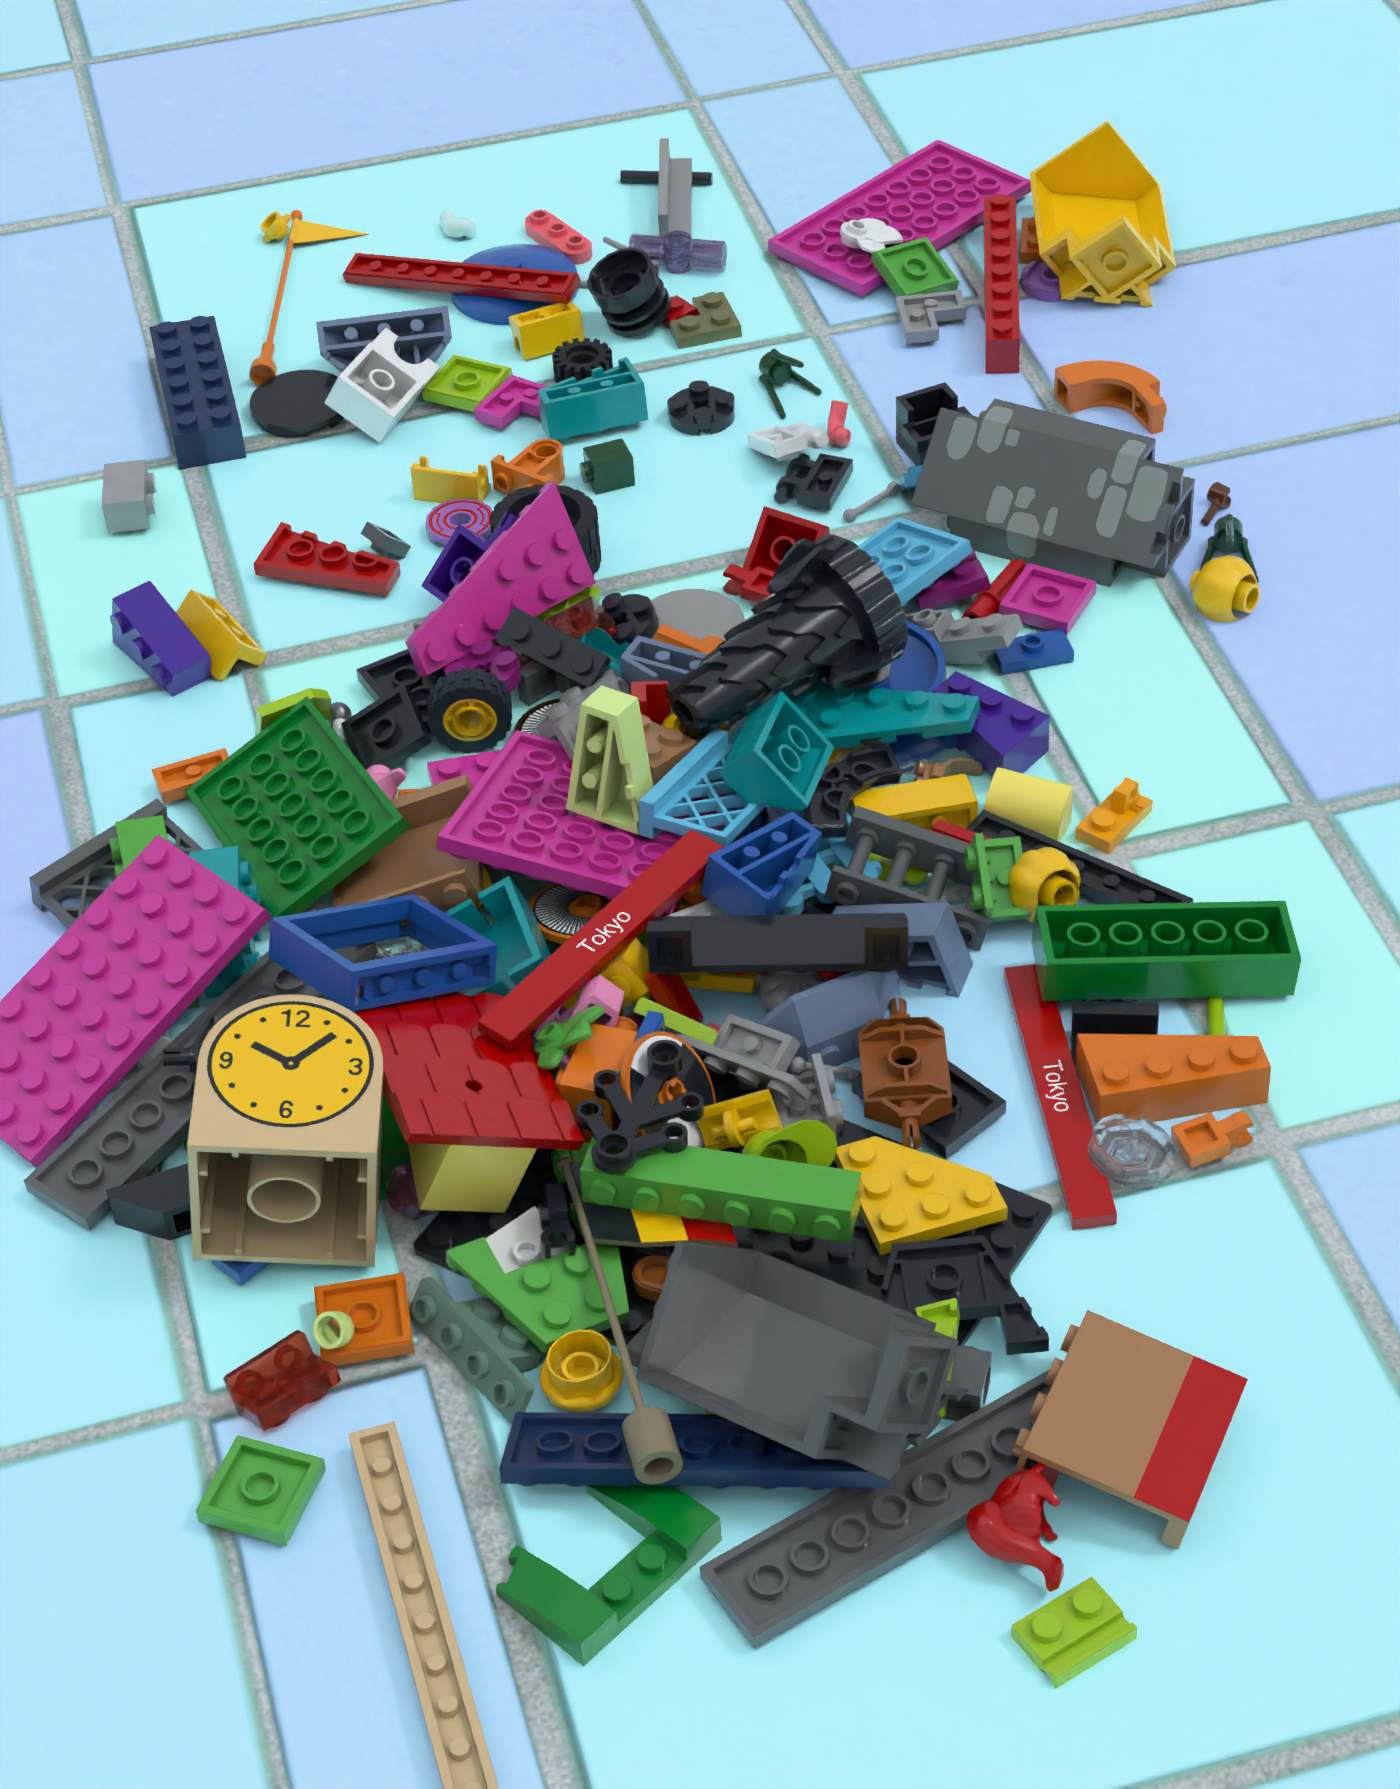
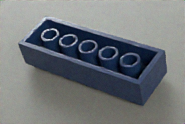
M214 315L207 317L196 316L190 320L167 321L156 326H150L156 364L179 470L247 458L239 415Z

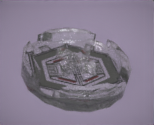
M1114 1114L1101 1119L1093 1128L1087 1149L1091 1162L1102 1175L1114 1183L1132 1189L1157 1187L1162 1185L1171 1176L1176 1163L1174 1156L1176 1148L1173 1140L1164 1129L1142 1117H1139L1137 1121L1126 1119L1128 1114Z

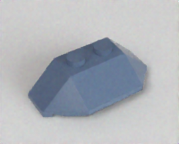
M448 306L316 322L320 355L341 373L385 328L399 336L394 343V350L397 356L411 364L422 363L427 358L436 363L452 340Z
M852 971L788 997L770 1011L760 1022V1025L791 1035L799 1041L801 1045L794 1057H802L805 1062L812 1063L811 1054L820 1053L823 1065L838 1066L860 1057L858 1051V1032L871 1020L889 1019V1002L891 999L896 998L897 1010L899 1009V975L896 971ZM789 1067L786 1070V1073H793Z

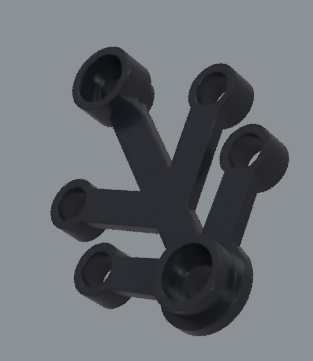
M659 1040L648 1047L647 1067L649 1073L632 1103L620 1086V1076L617 1072L606 1069L594 1075L595 1095L600 1099L608 1101L620 1122L617 1130L611 1131L603 1117V1106L596 1100H584L576 1107L578 1126L589 1130L596 1141L592 1147L591 1156L593 1164L599 1170L613 1174L622 1173L634 1166L637 1156L661 1148L669 1153H679L686 1149L688 1145V1131L683 1124L677 1122L665 1124L661 1131L635 1138L641 1129L677 1117L686 1122H695L704 1115V1099L696 1092H685L678 1099L652 1107L664 1083L674 1079L682 1070L683 1051L678 1043L672 1040Z

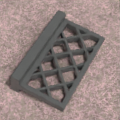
M158 799L123 819L130 820L163 815L166 833L176 840L175 846L187 855H189L190 851L204 850L167 816V807ZM115 825L29 877L33 904L42 912L49 910L67 929L76 921L75 918L78 919L88 909L86 908L87 897H99L108 888L90 886V882L99 876H113L112 882L116 879L114 865L121 863L120 861L112 862L109 839L117 838ZM68 896H81L79 907H63L58 902Z

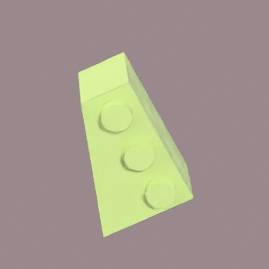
M601 685L580 705L566 810L639 835V800L653 787L638 697Z

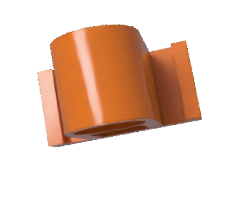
M540 439L531 443L510 462H506L505 457L501 454H498L490 461L493 488L507 495L532 485H545L549 482H555L556 485H559L565 479L563 446L554 439Z

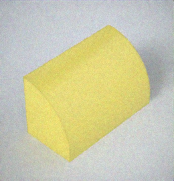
M997 767L989 786L984 810L1061 842L1071 823L1073 786Z

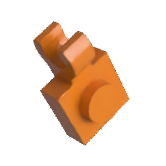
M1246 1111L1233 1113L1219 1121H1216L1212 1113H1208L1171 1126V1139L1191 1169L1230 1155L1231 1146L1243 1147L1253 1142V1137L1247 1130L1253 1127V1122Z

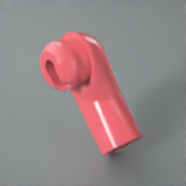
M836 400L831 401L827 421L828 443L834 447L838 445L844 447L851 440L850 430L844 428L849 403Z

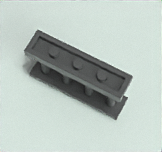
M856 806L844 843L855 847L847 869L834 865L824 898L846 906L943 902L940 900L947 879L970 887L975 886L973 871H967L965 866L964 850L970 844ZM870 853L893 860L886 882L863 875ZM909 866L932 873L925 895L901 888ZM969 891L964 909L951 904L950 907L966 947L980 951L991 918L979 914V910H972Z

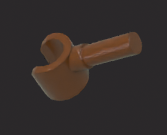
M1220 482L1213 483L1208 490L1207 500L1211 502V506L1201 520V523L1205 526L1210 524L1221 508L1227 509L1231 505V498L1227 496L1231 489Z

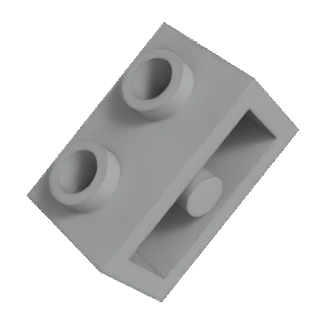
M146 460L104 464L102 509L108 533L136 532L141 529H150V514H156L154 494L157 493L155 474L148 473Z

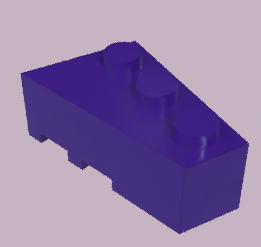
M150 580L112 598V615H110L112 642L146 672L158 686L174 697L210 679L211 656Z

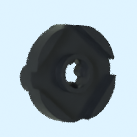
M693 381L689 384V388L677 392L667 400L670 424L675 430L687 435L699 436V430L710 429V435L719 433L727 429L734 422L735 396L733 393L721 388L709 386L706 381Z
M611 593L602 600V606L592 615L584 627V631L590 627H599L605 630L618 645H622L624 642H628L630 645L637 635L651 639L658 629L659 618L649 597L640 594L621 596L620 593Z

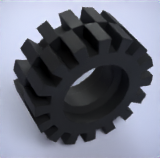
M578 338L572 339L573 343L571 344L565 341L562 343L563 347L557 346L552 354L554 381L556 383L571 377H575L576 382L592 376L591 370L602 367L603 372L613 368L611 348H608V344L605 342L600 344L598 339L590 342V338H584V341L579 342Z

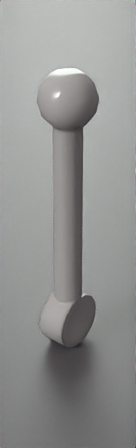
M895 481L890 482L883 492L855 509H846L843 513L844 520L849 523L854 522L858 514L888 496H897L901 486Z
M794 1057L789 1068L793 1073L799 1074L804 1070H812V1063L805 1062L802 1057ZM824 1065V1068H832L833 1075L852 1079L861 1072L858 1069L847 1066Z

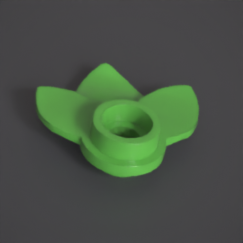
M599 1005L591 1006L580 1011L566 1022L559 1024L551 1022L544 1026L536 1035L538 1041L534 1046V1050L539 1056L538 1066L541 1069L556 1068L563 1056L571 1050L573 1044L591 1038L593 1032L590 1023L594 1022L605 1012L604 1008Z

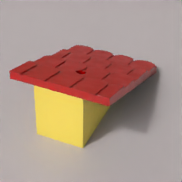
M359 987L358 991H356V997H359ZM452 992L354 1011L374 1032L382 1050L383 1093L406 1143H408L420 1210L505 1213L537 1148L580 1150L585 1141L567 1100L562 1099L550 1070L541 1069L538 1066L539 1056L534 1050L535 1044L531 1035L510 1051L478 1031V1020L505 996L493 993L466 996L459 992Z

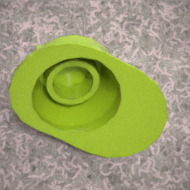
M801 1120L779 1131L774 1129L763 1130L753 1135L746 1142L741 1154L829 1167L835 1159L837 1141L834 1132L827 1124L818 1120Z

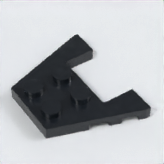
M984 1235L892 1244L881 1287L880 1301L916 1315V1307L956 1298L960 1320L989 1317L1000 1318L1006 1355L1049 1351L1047 1331L1043 1326L1039 1327L1033 1318L1032 1308L1026 1299L1020 1297L1012 1286L1011 1276Z

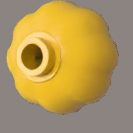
M1226 555L1211 559L1203 565L1201 570H1196L1192 574L1189 588L1193 591L1192 599L1198 612L1216 622H1232L1239 619L1240 617L1233 615L1232 608L1245 613L1252 612L1260 597V588L1252 568L1244 559L1236 556Z
M1044 847L1024 852L1018 858V862L1010 868L1008 878L1010 901L1014 907H1022L1024 910L1030 911L1032 913L1030 918L1025 920L1033 924L1036 906L1075 905L1079 899V870L1075 863L1068 859L1066 854L1056 848Z

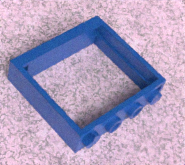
M415 894L274 917L270 920L269 958L333 1002L344 1006L352 1012L495 984L498 945ZM407 919V927L399 928L400 920ZM407 936L430 949L354 964L334 951V949ZM359 987V997H356V991H358Z

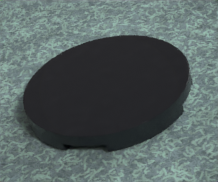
M296 370L276 375L264 381L252 393L249 403L251 416L261 425L262 430L281 437L309 436L308 431L320 429L327 425L333 428L344 417L324 402L338 376L319 370Z

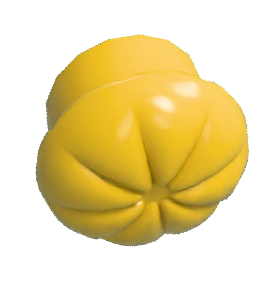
M580 1329L564 1334L552 1344L541 1367L539 1381L544 1394L553 1405L569 1412L587 1413L606 1406L616 1397L621 1388L624 1371L619 1357L611 1349L610 1342L602 1334L593 1330Z

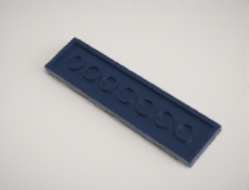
M515 1412L499 1467L501 1484H519L522 1486H534L537 1484H566L571 1487L584 1485H615L617 1487L649 1485L667 1488L711 1486L717 1489L730 1486L760 1487L763 1489L807 1487L813 1490L825 1488L873 1490L875 1488L890 1487L889 1480L844 1460L814 1459L716 1414H668L683 1460V1466L673 1479L661 1484H645L640 1482L635 1476L622 1433V1423L631 1413Z

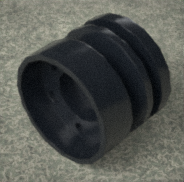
M633 247L616 250L599 260L590 271L587 280L588 289L596 304L601 308L602 315L606 319L609 328L616 335L623 337L640 336L661 324L669 314L672 304L670 294L664 287L663 281L658 277L657 270L650 256L643 250Z

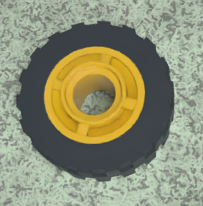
M462 668L460 671L448 672V675L441 676L437 680L436 685H433L430 689V696H428L427 700L430 732L433 737L438 739L441 745H446L453 751L459 750L463 751V753L477 751L478 753L483 752L487 748L497 746L499 741H503L507 737L506 733L510 731L512 726L510 691L506 689V684L503 680L500 681L497 678V675L484 672L483 669L471 670L470 668Z

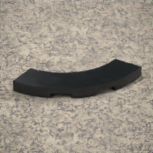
M881 747L848 754L847 759L836 764L834 762L830 763L825 767L809 806L804 809V820L822 832L821 838H846L849 829L846 809L851 800L858 794L880 785L899 784L902 772L892 748Z

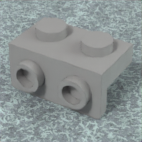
M820 1053L811 1054L812 1070L803 1071L799 1074L789 1073L812 1092L808 1101L793 1095L790 1100H786L772 1092L771 1096L783 1128L801 1120H818L829 1126L834 1132L837 1141L836 1126L843 1125V1112L840 1099L832 1100L831 1094L835 1093L833 1071L831 1067L824 1068Z

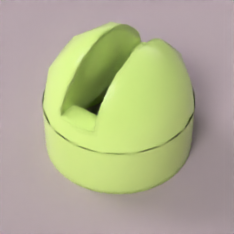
M323 1312L315 1319L313 1335L316 1342L325 1349L340 1348L349 1343L353 1337L354 1323L351 1317L344 1312ZM334 1319L339 1327L331 1321Z

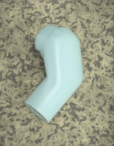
M444 210L440 213V222L444 233L448 237L454 239L461 238L462 236L472 238L475 235L476 224L469 221L468 218L455 217L451 210Z

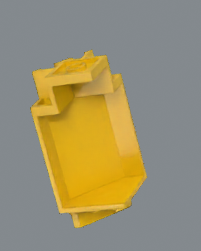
M1107 120L1029 173L1039 254L1059 278L1061 299L1075 300V297L1093 298L1094 302L1120 304L1121 301L1139 302L1140 306L1153 307L1149 285L1176 268L1162 186Z

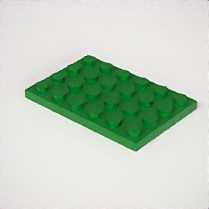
M308 696L185 790L223 846H238L243 861H250L253 884L258 883L261 899L274 917L302 913L307 907L333 889L334 886L364 865L366 861L410 828V825Z

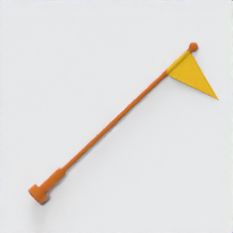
M296 209L291 212V219L293 221L267 341L262 344L260 357L251 363L249 371L250 380L255 385L259 386L264 381L276 376L277 366L272 361L275 351L273 339L294 244L369 235L368 233L302 221L303 213L300 210Z

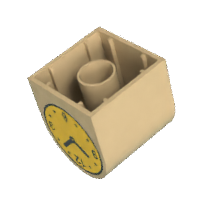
M270 996L251 1001L234 1009L219 1020L207 1034L198 1057L187 1142L193 1260L375 1267L381 1187L383 1055L374 1032L351 1010L335 1002L314 996Z

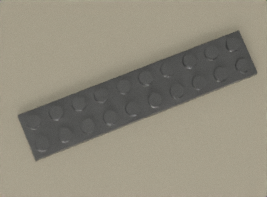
M375 942L334 949L335 952L353 964L369 961L378 953ZM268 951L168 1044L165 1049L189 1048V1046H193L194 1040L209 1014H214V1023H217L234 1009L254 1000L277 995H307L329 1000V998L270 959ZM162 1050L23 1180L27 1191L90 1230L111 1210L106 1190L144 1178L185 1138L190 1126L196 1079L195 1073L189 1072V1065L163 1067Z
M1049 1370L930 1436L919 1448L913 1446L904 1451L900 1458L901 1468L890 1480L889 1488H875L873 1490L838 1488L699 1567L700 1579L755 1649L967 1526L968 1511L978 1503L990 1500L998 1485L1015 1472L1019 1457L1011 1453L1022 1427L1031 1431L1035 1423L1028 1419L1038 1393L1041 1392L1048 1395L1051 1389L1050 1386L1044 1384ZM1032 1460L1030 1467H1034L1039 1462Z

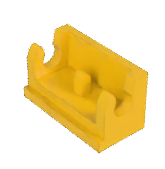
M571 301L569 304L556 303L508 317L516 350L520 349L524 360L553 353L557 346L563 347L562 343L565 341L571 344L573 343L572 339L578 338L580 342L584 341L585 338L581 310Z
M420 456L419 463H413L410 468L414 499L443 503L454 499H474L484 502L491 490L486 465L478 464V472L464 473L430 468L428 458Z

